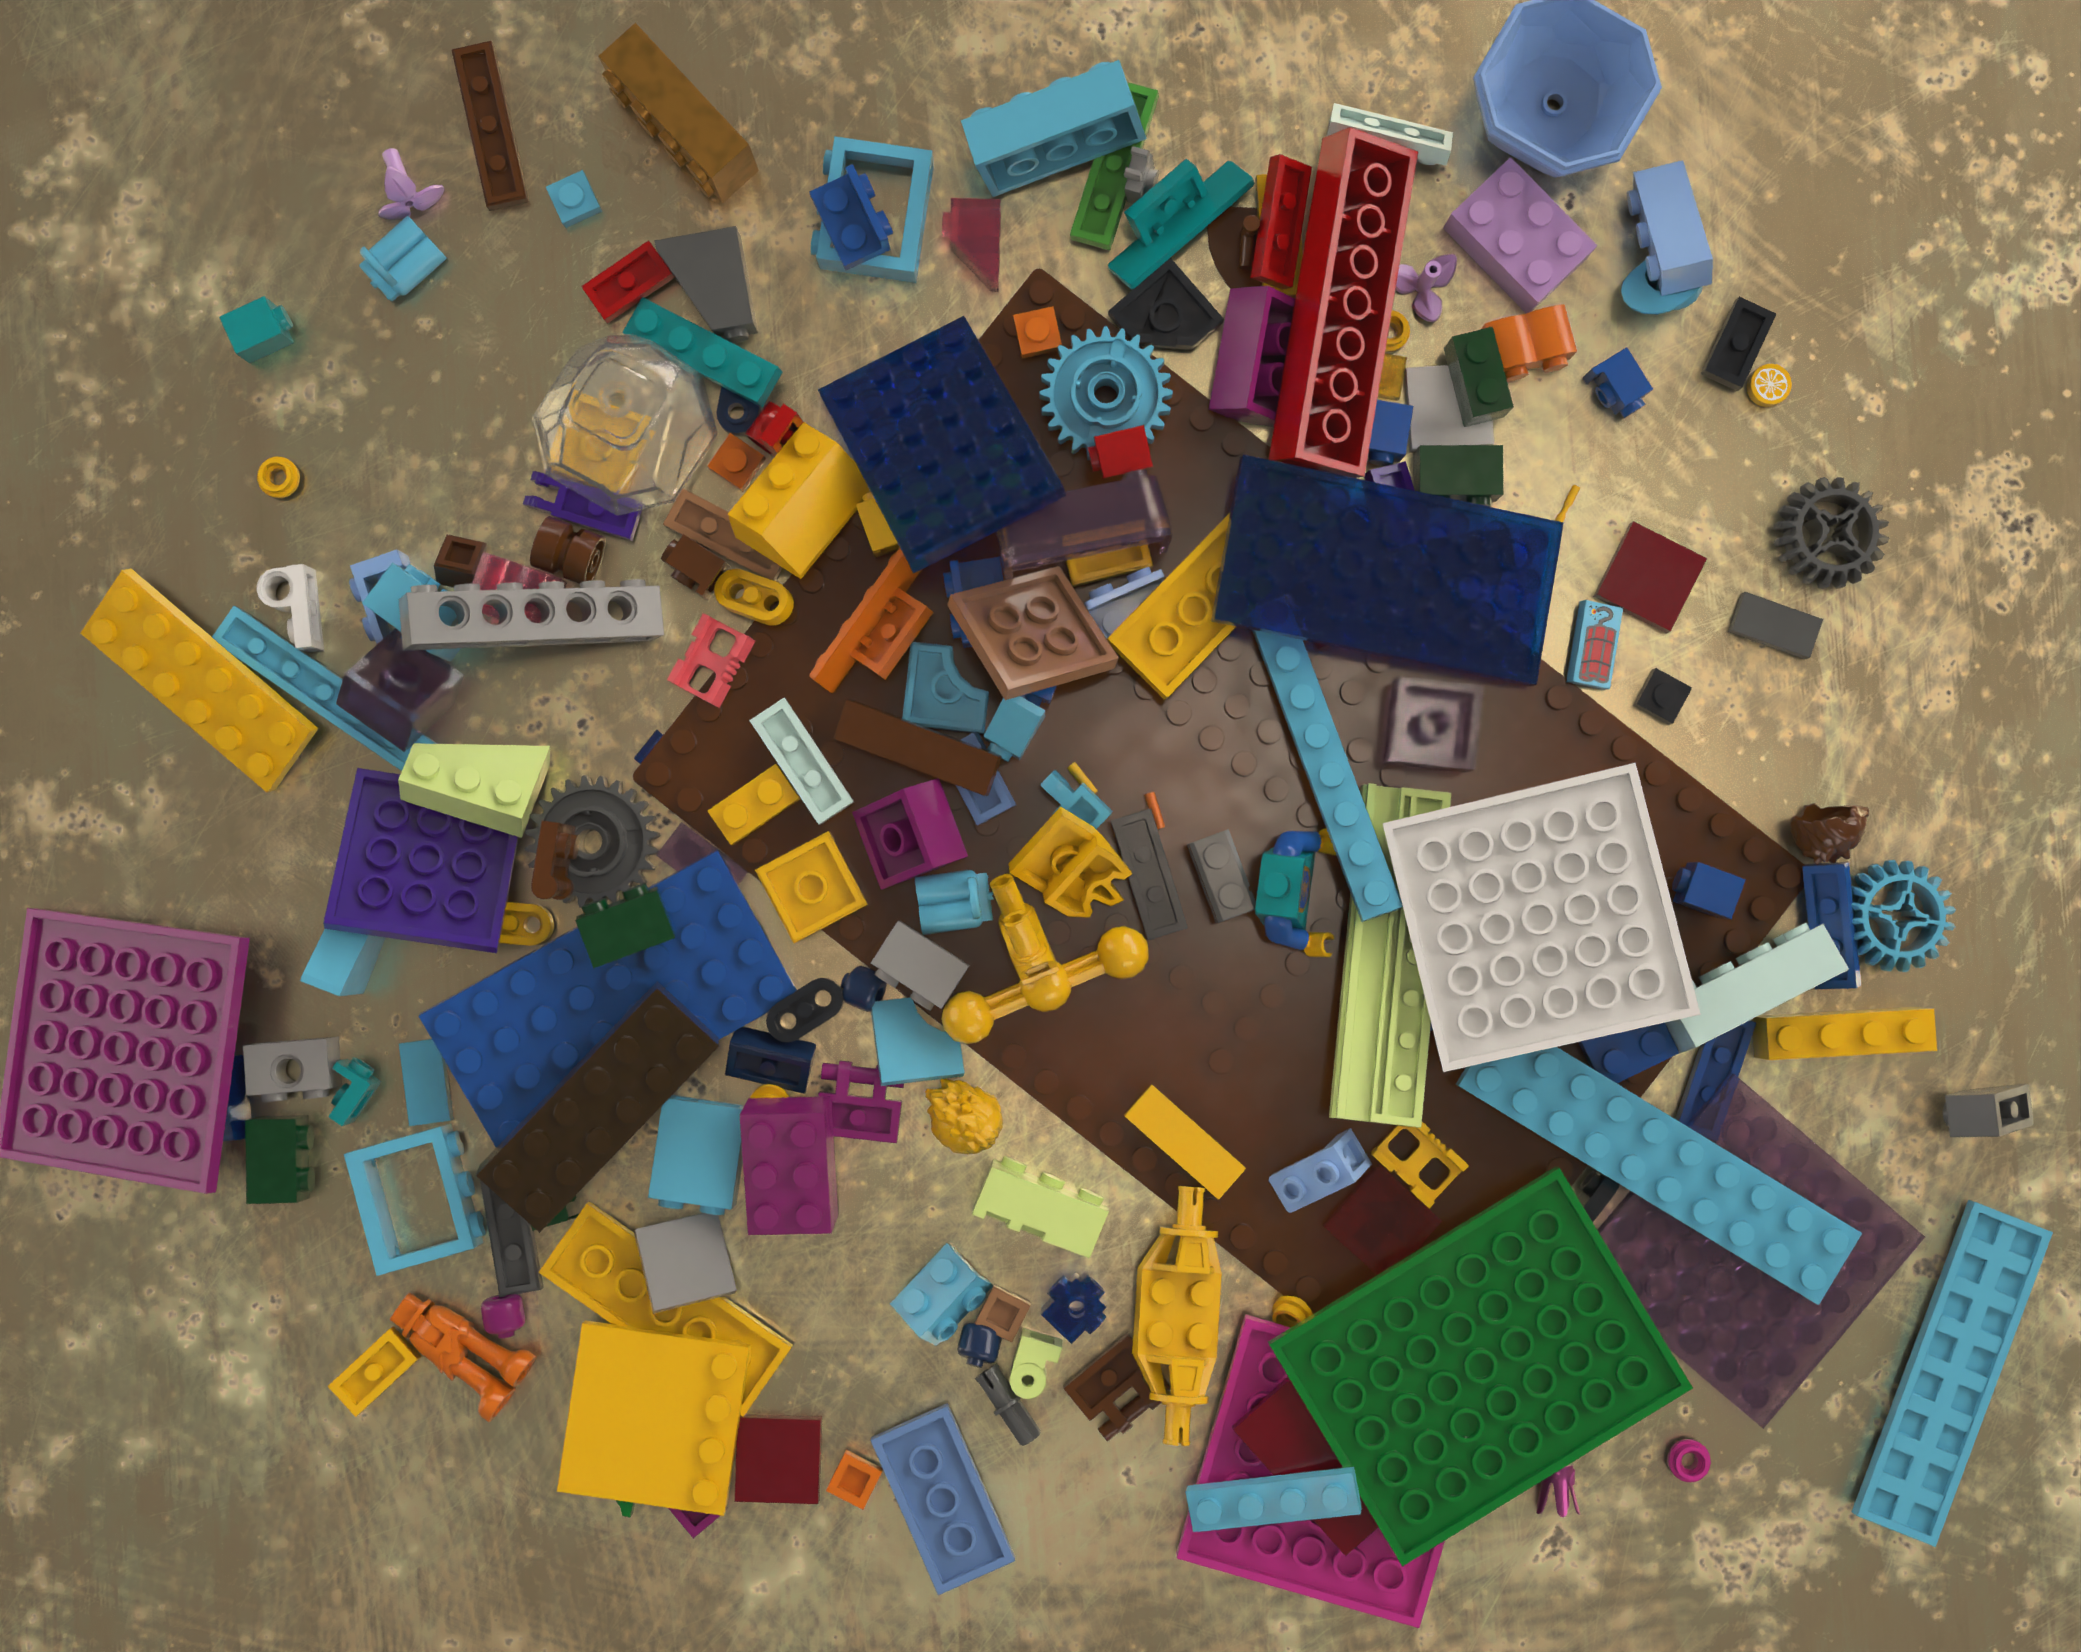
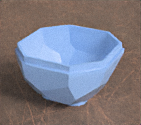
M1530 0L1516 4L1473 77L1476 98L1488 141L1534 169L1555 178L1619 162L1662 89L1646 29L1595 0ZM1556 100L1560 105V109L1552 110L1549 108L1547 101Z

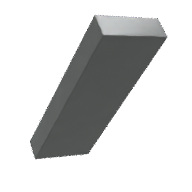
M480 1180L499 1297L543 1289L542 1275L539 1273L540 1263L535 1233L532 1231L531 1225Z

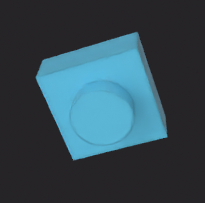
M583 170L546 186L565 228L602 212Z

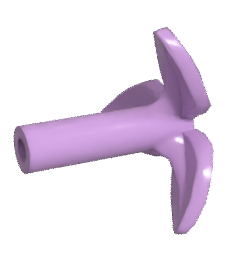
M390 148L383 152L382 156L387 167L384 182L385 192L388 199L396 202L384 205L379 209L378 216L380 218L391 220L404 219L407 215L410 217V207L414 206L417 210L424 211L439 201L445 189L442 185H432L420 192H416V185L407 176L398 150Z
M1447 254L1433 258L1426 263L1420 276H1418L1412 266L1407 264L1399 265L1396 291L1400 294L1411 293L1415 290L1418 292L1412 307L1415 313L1425 321L1435 322L1441 315L1442 300L1431 291V288L1444 287L1450 282L1456 269V255Z

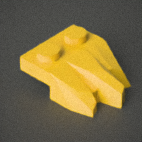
M1061 806L1008 864L1010 874L1042 892L1046 904L1068 917H1090L1093 912L1090 903L1093 899L1109 906L1123 901V897L1111 881L1114 878L1124 880L1133 874L1107 840L1092 825Z

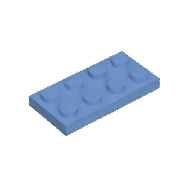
M948 1403L871 1437L870 1441L938 1595L1015 1561L1013 1550Z

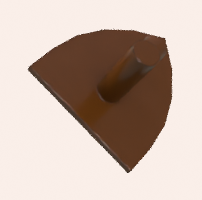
M1229 207L1207 226L1208 245L1215 267L1230 289L1262 286V282L1250 278L1260 225L1257 208Z

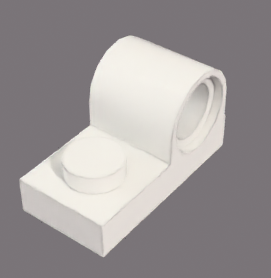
M304 564L267 570L260 576L257 582V593L260 600L272 608L292 614V618L287 621V631L291 643H295L296 649L307 653L324 651L316 570ZM288 581L290 586L289 594L286 598L279 601L276 597V589L279 584Z

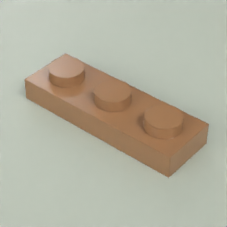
M683 488L681 489L663 523L666 528L680 535H686L701 546L759 576L773 581L777 580L783 567L735 538L728 517V511Z

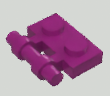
M840 1060L839 1064L823 1063L821 1079L837 1081L835 1093L822 1091L818 1093V1097L831 1096L834 1136L897 1143L902 1100L886 1099L887 1087L904 1088V1083L881 1086L878 1065L875 1069L853 1066V1062ZM850 1083L874 1085L873 1097L849 1095Z

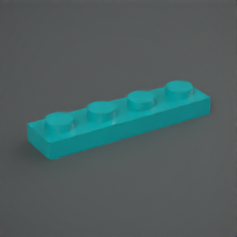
M644 297L640 300L622 332L629 339L762 408L783 373L778 366Z

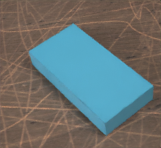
M433 1040L400 1043L399 1051L409 1126L454 1120L447 1064Z

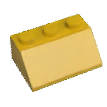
M803 422L729 511L728 517L735 538L802 579L857 511L855 504L864 502L862 496L874 490L875 483L836 441Z

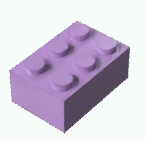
M1511 157L1451 213L1443 227L1525 313L1532 312L1597 247L1595 242Z

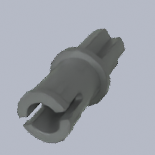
M997 1363L975 1378L996 1408L993 1412L995 1416L1000 1414L1020 1445H1027L1040 1435L1039 1427L1021 1402V1397L1017 1396L1011 1389L1009 1382L999 1369Z

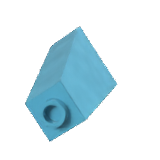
M324 929L300 981L337 996L364 994L386 937Z

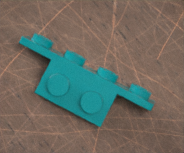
M1185 159L1124 211L1137 239L1108 264L1111 273L1130 289L1136 288L1255 185L1252 176L1234 162L1227 161L1203 182L1196 165Z

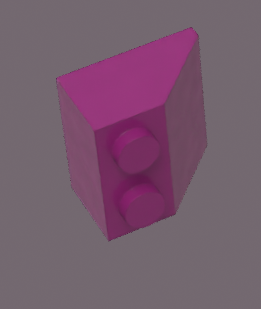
M938 778L901 789L852 812L881 890L968 857Z

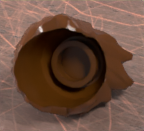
M1815 803L1804 805L1801 815L1793 816L1790 819L1793 839L1800 850L1803 851V856L1814 859L1813 863L1816 865L1822 861L1836 863L1837 859L1841 857L1849 859L1851 858L1850 849H1854L1865 833L1869 808L1859 805L1829 806L1825 808H1820Z

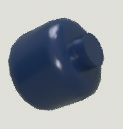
M857 966L851 973H846L842 979L843 999L845 1003L853 1007L871 1012L875 1001H882L887 983L874 975L876 971L864 966Z
M967 1323L962 1328L957 1351L960 1356L967 1359V1365L982 1368L983 1363L992 1364L996 1361L1002 1338L997 1336L995 1330L988 1326Z

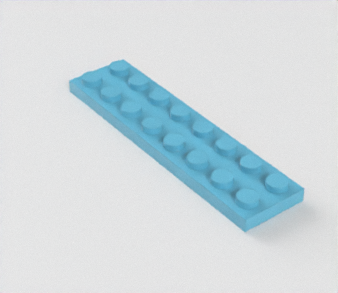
M1968 1200L1851 1511L1853 1514L1936 1547L2053 1232Z

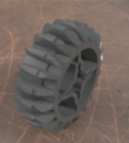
M1823 477L1816 480L1815 486L1807 482L1800 486V493H1791L1787 497L1790 506L1784 505L1777 512L1784 520L1776 522L1773 527L1777 532L1783 533L1782 537L1774 540L1773 545L1776 547L1785 546L1786 552L1779 556V561L1786 562L1791 559L1794 563L1789 569V574L1795 575L1804 571L1802 583L1808 585L1816 579L1819 589L1829 587L1831 582L1836 589H1840L1846 586L1847 581L1852 584L1861 581L1862 573H1872L1875 570L1872 561L1881 560L1885 555L1877 546L1888 543L1890 539L1886 535L1879 533V530L1887 527L1889 523L1887 520L1877 519L1876 514L1883 510V505L1877 504L1871 507L1868 503L1872 499L1873 492L1867 491L1859 495L1860 482H1853L1845 487V481L1842 477L1835 478L1831 484L1827 478ZM1814 503H1834L1845 510L1838 515H1832L1825 509L1820 511ZM1854 522H1856L1859 541L1853 535L1852 528ZM1839 523L1831 536L1833 540L1823 543L1830 532L1829 527ZM1803 525L1809 531L1810 535L1807 546L1803 538ZM1825 551H1829L1836 557L1842 556L1847 563L1844 565H1832L1816 557Z

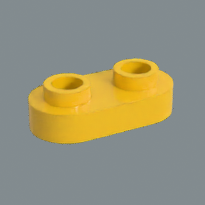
M730 569L724 572L715 584L714 594L716 600L732 613L770 626L783 623L792 613L794 606L793 597L779 582L742 569ZM744 589L743 595L736 599L737 592ZM779 601L778 606L773 611H770L771 605Z
M507 902L499 943L533 946L546 942L554 930L552 914L548 909L538 904ZM532 917H536L540 921V928L535 933L531 932L527 927L528 920Z

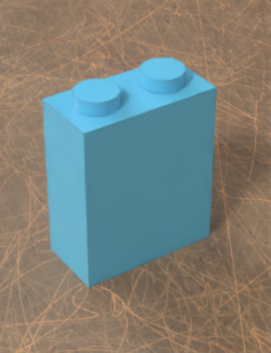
M672 1095L661 1107L648 1198L659 1199L658 1206L671 1209H683L684 1203L700 1205V1212L713 1215H724L725 1209H733L737 1204L743 1164L739 1114L744 1105Z

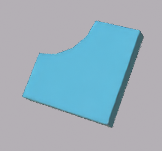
M912 642L902 718L927 728L985 734L989 692L973 687L961 677L954 664L952 646Z
M911 998L875 1001L871 1016L881 1086L964 1076L960 1042L954 1041L947 1032L929 1025L919 1015Z

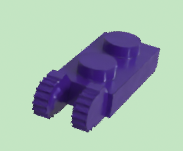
M533 471L530 480L535 482L536 485L558 490L555 503H552L537 496L525 495L523 505L551 514L554 518L633 541L645 503L643 500L566 476L558 478Z

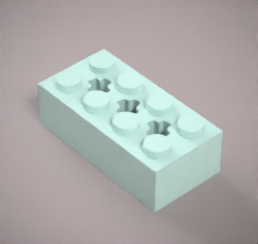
M1804 923L1776 937L1773 941L1777 947L1772 949L1769 942L1737 957L1736 960L1740 966L1734 968L1730 961L1700 976L1699 979L1703 985L1696 987L1692 980L1701 1015L1665 1022L1679 1054L1694 1049L1849 970L1824 924L1810 930L1807 923Z

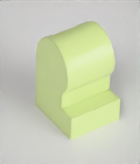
M1022 1328L1010 1373V1386L1017 1396L1023 1399H1032L1043 1392L1046 1386V1360L1058 1363L1062 1350V1339Z

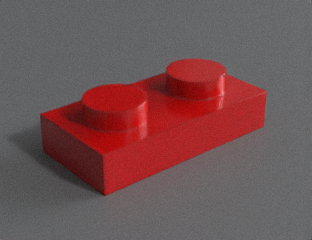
M648 240L581 287L608 324L639 303L642 297L646 298L675 277Z

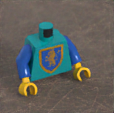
M1327 828L1322 829L1319 833L1314 831L1284 832L1278 837L1275 846L1262 855L1255 914L1262 924L1265 925L1266 936L1272 942L1298 950L1304 949L1305 954L1309 957H1331L1332 953H1327L1324 950V940H1335L1334 935L1329 932L1308 933L1306 931L1315 853L1319 851L1336 855Z

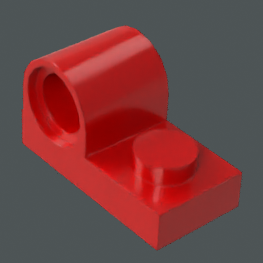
M768 401L745 433V436L765 452L775 457L803 421L796 411L784 403L780 407Z

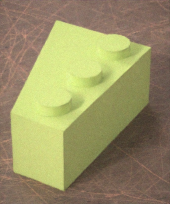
M413 743L398 779L400 799L522 838L550 766V746Z
M1004 1156L1002 1162L993 1158L974 1204L972 1215L982 1219L985 1218V1215L1007 1223L1006 1227L1017 1232L1024 1230L1040 1237L1044 1242L1090 1258L1109 1213L1108 1206L1102 1204L1104 1198L1083 1188L1080 1189L1079 1194L1063 1188L1064 1180L1042 1172L1040 1178L1025 1172L1027 1165L1013 1158Z

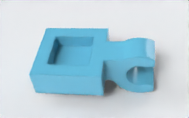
M1055 769L1040 784L1046 792L1061 804V807L1092 825L1095 829L1113 812L1086 784L1082 783L1074 791L1064 777Z

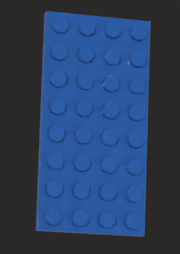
M718 849L648 887L649 890L658 886L675 931L674 939L593 968L577 926L419 1014L420 1020L495 1147L521 1123L657 981L719 1039L768 1013L775 1004L797 991Z

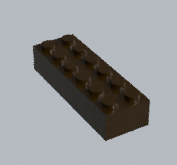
M657 981L480 1164L476 1176L540 1233L719 1047V1038Z

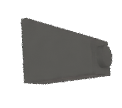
M736 226L654 240L660 257L714 334L731 343H739L748 340L750 334L758 333L742 239Z

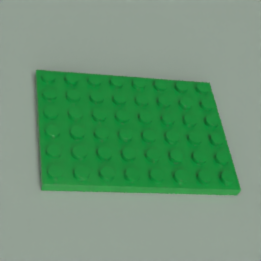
M1557 1166L1268 1341L1342 1467H1354L1359 1495L1402 1566L1693 1389L1563 1172Z

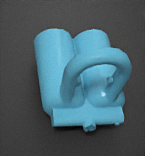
M407 215L369 250L365 246L360 249V254L365 260L359 267L372 280L370 284L375 289L379 288L388 300L394 301L399 295L405 296L441 265L447 257Z
M963 870L915 877L922 934L977 928L981 926L983 921L993 920L991 900H994V898L992 897L993 892H989V877L987 873L976 874L973 870Z

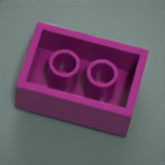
M831 1096L748 1098L739 1114L748 1235L832 1234L838 1218V1199Z

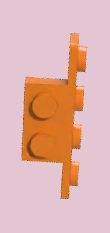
M905 541L898 551L890 557L886 568L876 582L867 589L863 600L851 617L842 624L838 635L826 652L817 659L809 677L830 693L835 692L856 661L886 680L934 613L926 605L906 593L927 563V558L912 544Z

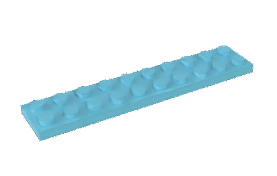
M1558 1047L1466 1067L1456 1085L1817 1305L1822 1301L1862 1235L1860 1231Z

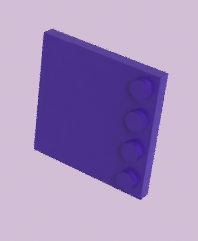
M357 768L324 917V928L497 953L519 837L400 799L398 783L400 774Z

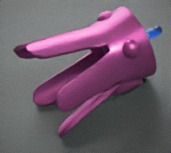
M1573 1463L1541 1482L1537 1514L1543 1512L1550 1485L1553 1483L1558 1515L1560 1517H1566L1569 1489L1576 1513L1581 1515L1573 1488L1575 1484Z

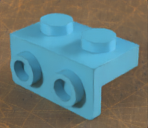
M946 1243L890 1305L919 1338L937 1346L941 1342L948 1340L956 1332L957 1324L970 1311L977 1309L984 1302L986 1293L993 1285L988 1279L979 1275L952 1245Z

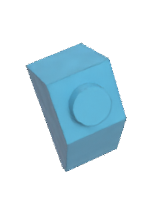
M1021 696L1008 700L1003 698L983 736L984 740L990 743L987 750L1001 755V759L1009 762L1012 756L1020 760L1043 722L1045 710Z

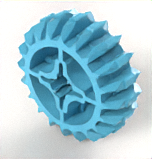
M1886 860L1883 868L1879 864H1872L1868 866L1869 875L1857 873L1854 876L1859 886H1852L1853 903L1851 906L1855 916L1852 923L1856 926L1854 939L1857 940L1858 955L1866 953L1865 963L1867 965L1875 966L1879 963L1883 971H1892L1896 967L1899 972H1908L1911 964L1915 968L1926 966L1925 957L1929 959L1939 957L1940 955L1935 945L1947 946L1950 943L1942 933L1943 930H1953L1956 927L1953 923L1946 922V915L1955 913L1956 909L1952 906H1944L1943 901L1947 900L1952 893L1948 890L1937 891L1942 879L1938 876L1928 878L1929 869L1927 867L1919 866L1914 870L1912 861H1902L1898 866L1895 860ZM1894 882L1892 891L1887 892L1886 899L1882 904H1871L1875 894L1882 887ZM1915 893L1922 903L1924 913L1920 912L1914 904ZM1896 910V912H1901L1902 917H1907L1911 920H1900V922H1897L1898 920H1892V915L1883 914L1882 911ZM1869 918L1878 924L1879 938L1882 939V943L1872 932ZM1914 927H1921L1922 930L1918 937L1910 945L1900 949L1901 941H1906L1908 932Z

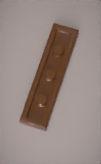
M492 41L452 49L486 207L489 211L528 203V193L495 46Z
M846 699L833 738L983 796L989 795L1002 758L999 754L852 699Z

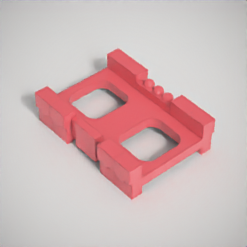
M703 613L691 634L696 637L695 642H691L684 655L686 656L684 661L678 658L667 680L720 708L731 688L727 683L733 681L732 675L737 674L735 669L740 668L739 661L745 662L756 641ZM719 630H724L736 638L729 654L725 657L710 650V644ZM700 666H705L716 674L714 682L706 693H701L690 686V681Z

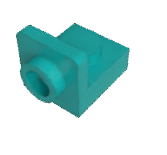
M355 1057L352 1060H338L332 1067L333 1070L351 1081L350 1085L345 1083L337 1091L331 1102L335 1108L328 1117L341 1126L352 1124L356 1121L382 1082L372 1075L375 1070L369 1064Z

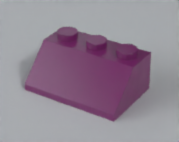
M1270 286L1230 289L1209 410L1239 422L1274 428L1295 304L1294 298Z

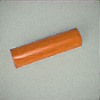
M1155 792L1144 794L1148 808L1152 810L1157 830L1164 828L1165 824Z

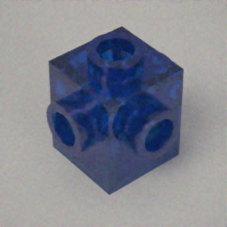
M1076 1272L1069 1279L1063 1275L1048 1290L1047 1294L1051 1298L1041 1308V1315L1073 1344L1084 1331L1088 1334L1093 1333L1105 1320L1106 1315L1103 1311L1107 1306L1102 1296L1106 1291L1090 1275H1087L1084 1279ZM1074 1301H1080L1083 1303V1305L1080 1308H1073L1070 1306V1304Z

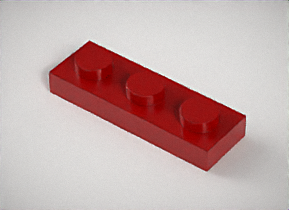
M1282 154L1271 156L1269 160L1250 278L1283 290L1293 288L1312 166Z

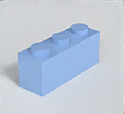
M1683 160L1633 172V190L1627 191V202L1631 216L1638 215L1640 223L1636 224L1640 248L1647 247L1650 256H1646L1645 260L1650 282L1657 280L1661 296L1711 285L1713 257Z

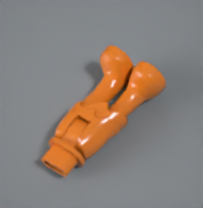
M408 1293L390 1318V1321L403 1329L401 1335L405 1338L410 1337L409 1340L424 1357L430 1360L441 1374L445 1373L451 1381L457 1376L480 1395L478 1413L487 1422H491L507 1404L516 1391L515 1387L526 1377L537 1357L525 1349L511 1351L500 1346L475 1330L474 1323L445 1306L435 1305L430 1299L423 1302L412 1293ZM468 1350L497 1369L504 1380L492 1375L469 1360Z

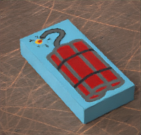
M1589 600L1579 601L1566 682L1602 690L1610 689L1623 608Z

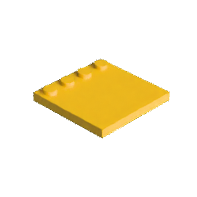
M585 1320L581 1326L557 1492L724 1516L727 1509L751 1344Z

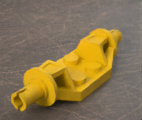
M1178 1186L1177 1224H1172V1227H1160L1159 1237L1137 1268L1132 1354L1151 1391L1149 1399L1161 1401L1163 1405H1166L1162 1443L1179 1446L1180 1443L1181 1446H1189L1191 1407H1195L1196 1404L1208 1403L1209 1396L1205 1395L1217 1359L1222 1272L1214 1238H1218V1231L1206 1230V1226H1202L1205 1188ZM1175 1236H1180L1175 1264H1167L1166 1262ZM1160 1364L1169 1365L1171 1391H1166Z

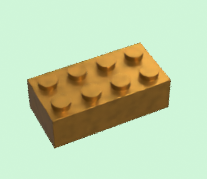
M636 22L598 56L605 69L601 75L610 86L609 91L624 108L630 105L638 116L637 121L652 138L658 134L659 139L666 146L664 150L680 168L687 164V169L694 176L692 180L708 198L714 193L724 203L759 171L751 148L745 139Z

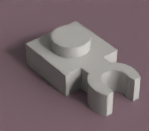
M1132 146L1131 162L1129 168L1126 167L1124 172V178H1127L1124 189L1127 202L1134 204L1157 184L1159 170L1155 169L1153 155L1149 150Z

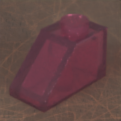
M951 198L950 212L943 211L942 236L950 237L951 251L991 292H999L1001 199Z

